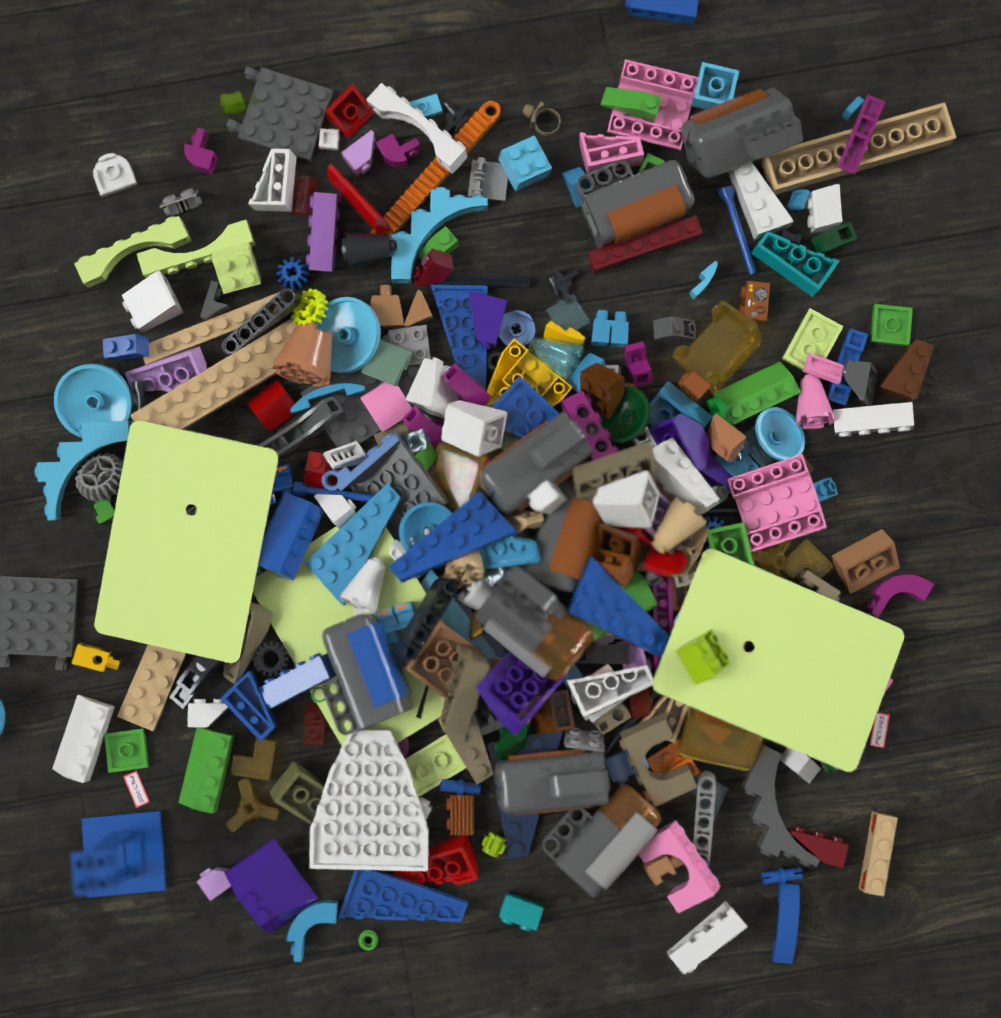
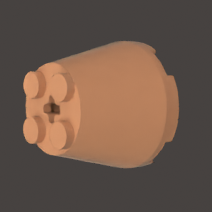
M306 323L305 326L297 325L274 360L272 369H277L276 374L298 384H301V382L305 384L314 383L313 386L316 388L328 386L331 378L333 334L328 331L316 329L317 326L311 323Z

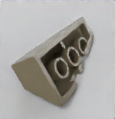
M250 603L240 658L234 663L224 662L223 676L233 684H236L241 679L255 654V650L257 651L258 646H260L268 632L273 612L256 603Z

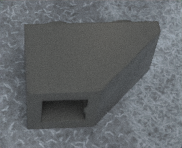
M673 316L653 320L654 339L679 341L696 339L695 320Z

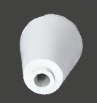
M373 558V560L368 559L341 593V600L355 608L363 609L364 612L375 614L386 567L383 565L384 562L377 558Z

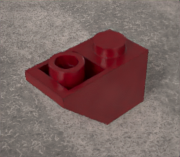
M432 248L427 255H424L420 265L415 267L413 271L414 286L422 287L443 282L453 270L452 255Z

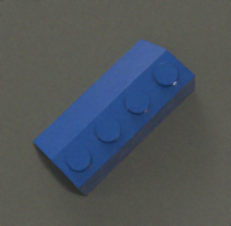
M283 492L263 536L258 566L280 578L294 581L324 510L309 501Z

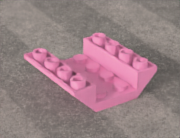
M625 59L618 88L647 92L662 97L654 123L613 110L607 132L627 137H639L641 141L681 150L683 143L682 126L688 120L699 77Z
M803 454L728 479L733 498L736 500L742 522L745 525L751 552L827 528Z

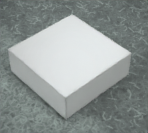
M320 129L319 149L338 150L340 131Z

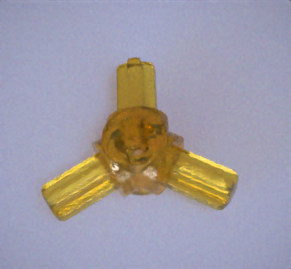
M791 541L779 543L775 548H770V550L751 552L752 559L760 562L761 567L765 568L766 572L781 578L780 571L786 564L784 553L790 546Z
M243 779L238 782L242 800L239 801L238 812L227 823V827L231 831L235 832L246 820L258 819L259 816L271 820L278 818V809L262 805V801H258L257 796H253L249 779ZM250 803L252 804V808H254V810H252L251 812H249V808L246 807Z

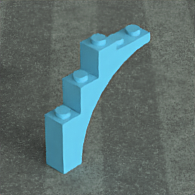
M443 187L431 190L430 212L424 209L411 212V234L404 231L392 234L393 240L397 242V251L392 256L391 264L392 283L411 284L417 255L432 233L444 223L457 216L470 212L488 211V198H484L482 195H474L473 198H465L464 195L450 197V190H446Z
M133 421L81 422L82 426L79 428V435L82 438V442H59L57 456L60 458V461L37 463L35 477L38 478V482H46L43 493L47 500L44 512L48 520L61 519V504L64 492L71 476L79 465L91 454L105 446L128 441L129 430Z

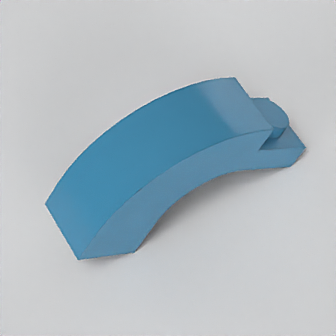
M326 899L316 901L303 909L295 918L287 937V941H295V943L291 944V955H294L293 962H302L304 958L305 935L311 926L318 923L336 924L339 900Z

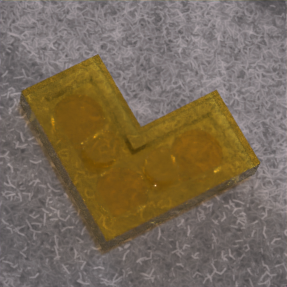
M805 539L778 566L791 579H794L805 567L821 579L834 565L808 539Z
M257 738L253 757L233 756L230 775L269 781L276 741L266 739L260 741Z

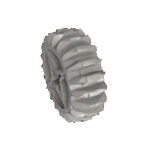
M107 452L104 455L99 453L97 457L92 455V459L86 460L85 465H80L81 470L76 471L78 474L75 477L76 487L80 494L89 501L93 500L95 502L99 500L104 502L106 498L111 499L113 494L117 495L124 462L116 455Z

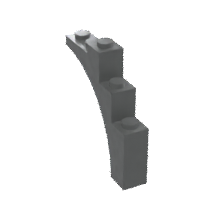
M334 396L323 399L288 427L257 446L274 450L279 459L281 456L293 452L305 440L320 434L344 411Z
M760 744L741 785L746 789L745 793L756 797L758 794L749 814L753 818V823L761 827L764 824L766 825L757 846L761 849L760 852L768 857H771L772 854L778 857L782 850L781 854L791 859L795 856L800 859L799 863L810 867L811 864L817 867L820 859L804 850L793 839L779 815L775 799V778L782 754Z

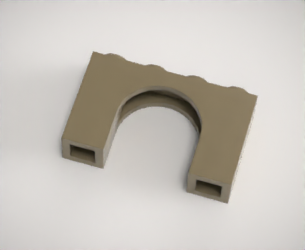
M663 713L620 732L622 737L619 740L623 751L628 750L630 756L627 759L631 768L636 767L638 773L635 776L640 785L644 784L646 788L643 791L648 802L652 801L654 807L697 788L687 764L666 773H654L644 766V758L647 751L652 746L673 737Z

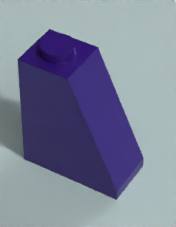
M470 291L469 300L477 343L485 349L496 348L507 300Z

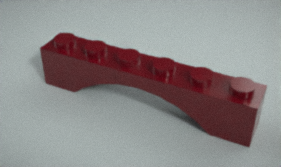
M693 216L654 229L615 245L613 243L589 251L587 259L592 273L595 275L641 255L698 240L702 235V230L697 216Z

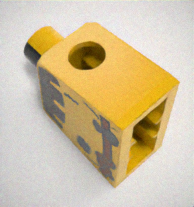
M82 642L77 645L72 664L104 672L106 668L118 670L121 659L111 657L112 651ZM96 655L102 657V663L96 661Z

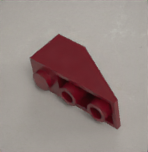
M794 826L793 829L787 828V831L825 864L844 867L849 845L843 842V838L832 836L831 839L826 838L824 833L813 831L812 834L807 833L805 828Z

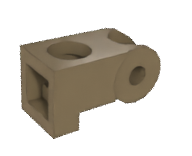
M622 701L593 723L601 735H604L631 718L632 714Z

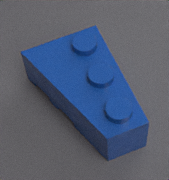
M251 670L220 699L262 741L279 725L272 710L267 709L258 689L260 688L259 682L253 670Z

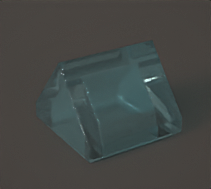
M423 429L405 436L407 445L413 454L429 447L430 438Z

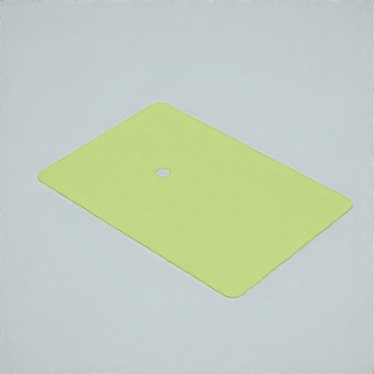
M145 421L133 422L129 430L95 617V629L105 635L228 663L236 662L240 658L277 469V453L269 448ZM189 504H194L197 508V512L193 516L188 515L186 512V507Z
M337 526L310 543L294 581L280 578L267 570L255 577L253 593L260 605L273 612L270 623L295 665L302 661L309 662V657L314 654H328L322 640L323 631L341 621L345 623L346 619L354 616L353 606L347 603L345 606H342L305 564L339 530ZM385 527V531L380 536L370 557L371 560L373 558L382 560L384 562L383 565L386 567L376 612L409 601H414L415 609L417 610L426 592L418 579H410L401 583L388 566L395 561L388 554L390 545L395 540L387 527ZM404 629L398 631L400 637L403 634ZM403 669L412 693L409 697L414 708L365 728L369 730H391L397 743L441 717L445 700L444 697L428 687L421 719L416 718L426 685L405 669ZM324 683L318 686L315 685V688L323 687ZM334 683L330 686V691L333 694L337 692V686ZM317 689L314 692L315 699H324L325 696L322 689ZM326 699L323 702H317L338 741L343 746L348 735H342L337 730ZM339 702L337 704V709L340 712H343L345 708L344 704L342 702ZM346 720L344 726L350 731L352 727L351 722Z
M708 549L702 554L654 677L653 688L656 692L841 770L851 772L858 766L903 643L904 633L894 625L722 552ZM712 629L714 634L717 635L723 650L728 654L731 664L714 678L695 685L676 650L707 630ZM746 641L753 642L755 646L753 652L747 653L744 651L743 645Z

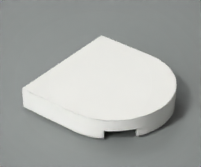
M110 153L98 159L93 170V176L101 197L137 185L132 168L124 157Z

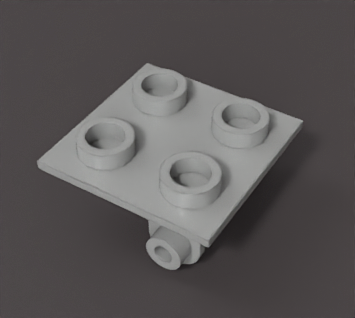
M478 157V160H472L468 197L482 195L490 200L505 201L508 177L500 163L487 162L483 157Z
M191 188L182 191L181 196L175 197V195L165 197L159 207L166 206L167 208H164L166 216H173L180 213L177 204L181 213L183 212L180 201H183L187 211L189 209L185 199L190 209L199 207L202 201L200 196L196 197L199 191H193Z
M426 325L388 330L390 344L413 352L408 366L417 364L421 366L424 358L431 360Z
M577 727L566 730L564 738L565 747L605 752L604 735H601L599 731H585Z

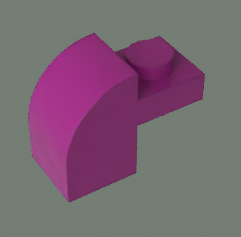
M197 128L196 133L192 135V145H184L185 155L196 170L213 175L218 157L214 151L205 149L208 139L205 129Z
M393 134L376 142L377 149L384 161L390 166L397 168L408 166L406 158H413L421 151L417 138L402 146H399Z
M643 341L625 346V363L635 388L653 383L652 371L646 358Z

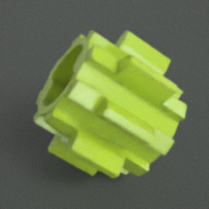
M490 832L488 836L484 837L481 844L483 845L482 851L498 858L499 854L502 855L506 848V844H504L506 839Z

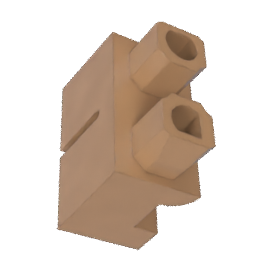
M666 854L645 864L642 862V865L650 880L657 886L663 882L660 876L667 872L676 874L674 869L683 865L678 857Z

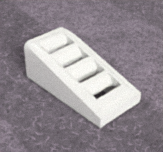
M357 441L329 450L323 454L332 469L358 465L366 458L365 452Z

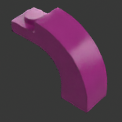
M916 575L889 577L877 584L870 594L875 596L876 599H872L869 603L867 614L878 618L889 599L900 592L906 593L918 601H925L934 584Z

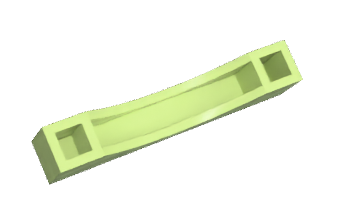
M172 216L160 225L154 224L142 233L136 232L132 234L131 238L127 240H119L109 248H101L96 251V254L83 256L74 264L83 284L90 288L105 281L114 266L125 256L136 250L153 246L176 249L192 240L179 216Z
M247 220L228 225L214 242L197 251L170 253L153 248L137 253L143 275L148 278L157 271H160L163 275L167 273L172 275L178 273L183 268H195L197 264L202 262L211 263L213 262V251L246 242L250 243L251 249L256 245Z

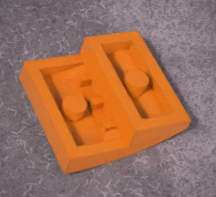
M676 738L675 743L669 742L646 758L654 773H666L684 764H687L693 777L701 773L678 738Z

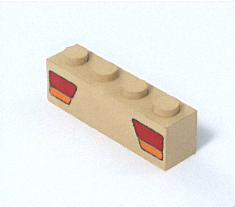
M872 811L859 889L864 893L884 896L897 818L892 815Z

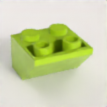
M712 629L707 630L676 650L695 685L714 678L731 664L728 654L723 650L717 635L714 634Z

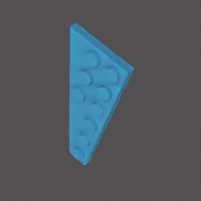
M388 483L305 562L307 567L342 606H345L346 603L341 600V593L367 560L370 559L380 536L385 531L384 529L389 519L392 518L402 499Z

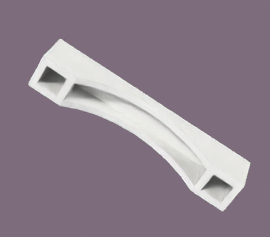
M381 83L366 99L370 107L383 119L403 120L421 129L433 143L439 164L453 174L467 158L466 147L461 142H455L451 139L452 136L446 130L441 131L437 128L438 125L432 119L427 120L418 108L413 109L404 97H398L393 88L390 86L386 87Z

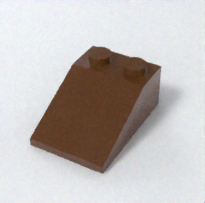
M600 523L598 535L599 549L631 556L635 573L643 559V547L638 538Z

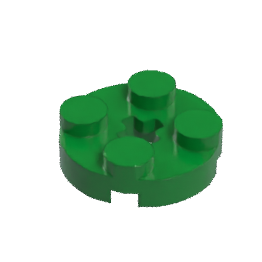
M719 396L708 399L707 404L710 410H712L709 414L711 416L719 415L734 427L731 416L728 417L726 411L728 409Z

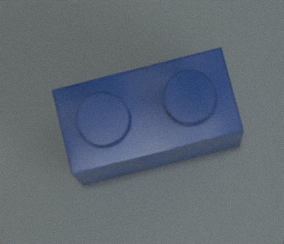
M132 334L103 339L104 358L123 361L149 357V338Z

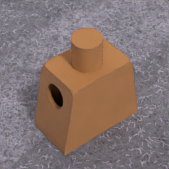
M381 285L380 295L372 296L370 307L378 317L380 329L405 328L399 295H392L391 285Z

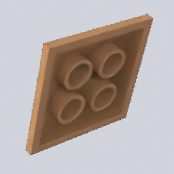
M439 621L418 658L413 662L401 661L399 665L442 697H449L448 682L453 680L454 677L452 665L453 661L458 660L459 651H456L457 643L473 645Z

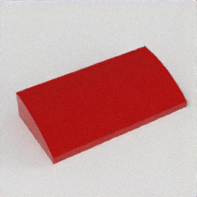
M330 164L328 166V178L331 184L378 235H384L391 228L388 222L338 169Z

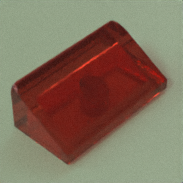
M311 176L295 178L292 212L290 214L312 216L313 208H310V198L314 196V192H317V179Z

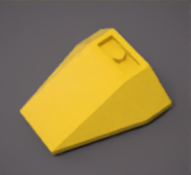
M514 338L501 353L487 389L491 398L485 406L491 407L519 376L552 407L560 403L573 387L559 375H556Z

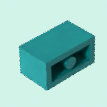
M506 891L499 912V918H502L501 921L509 925L513 923L519 924L523 930L531 931L533 929L536 931L544 906L541 903Z

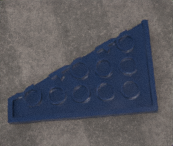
M562 731L531 734L528 737L525 749L513 755L558 750ZM496 741L487 743L493 776L494 766L499 761L497 760L496 752H494ZM500 809L508 858L528 856L540 813L514 816Z

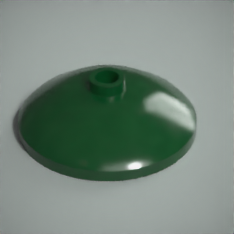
M625 386L624 395L612 416L607 419L600 415L602 420L600 424L603 429L606 428L611 437L609 440L614 443H627L636 439L645 430L650 418V403L646 395L637 388Z

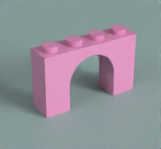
M676 820L658 829L656 834L638 854L644 864L665 854L676 856L684 862L689 871V880L674 887L667 896L678 913L714 896L721 887L718 879L709 870L706 861L701 858L695 845L690 842L684 829Z

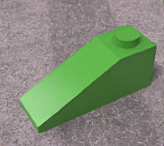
M606 87L600 106L654 123L662 97L642 91Z

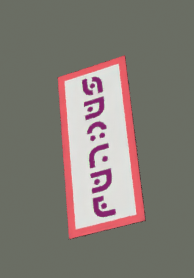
M876 714L870 746L884 748L890 715Z
M135 771L123 776L136 808L149 803L150 801L138 772Z

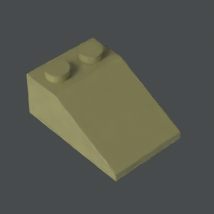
M293 761L270 790V794L275 803L312 825L317 807L323 795L325 783Z

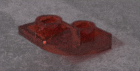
M651 687L630 696L632 718L650 715L653 699L650 696Z
M305 704L304 746H324L325 716L318 704Z

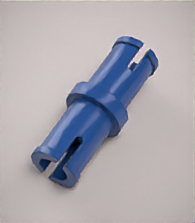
M442 779L440 791L455 792L457 795L474 794L479 796L481 785L480 783L464 782L462 779L458 781Z
M801 867L778 868L776 871L761 872V878L769 877V879L762 880L763 885L778 882L785 884L786 881L801 880L803 878L802 874L794 875V873L802 872Z

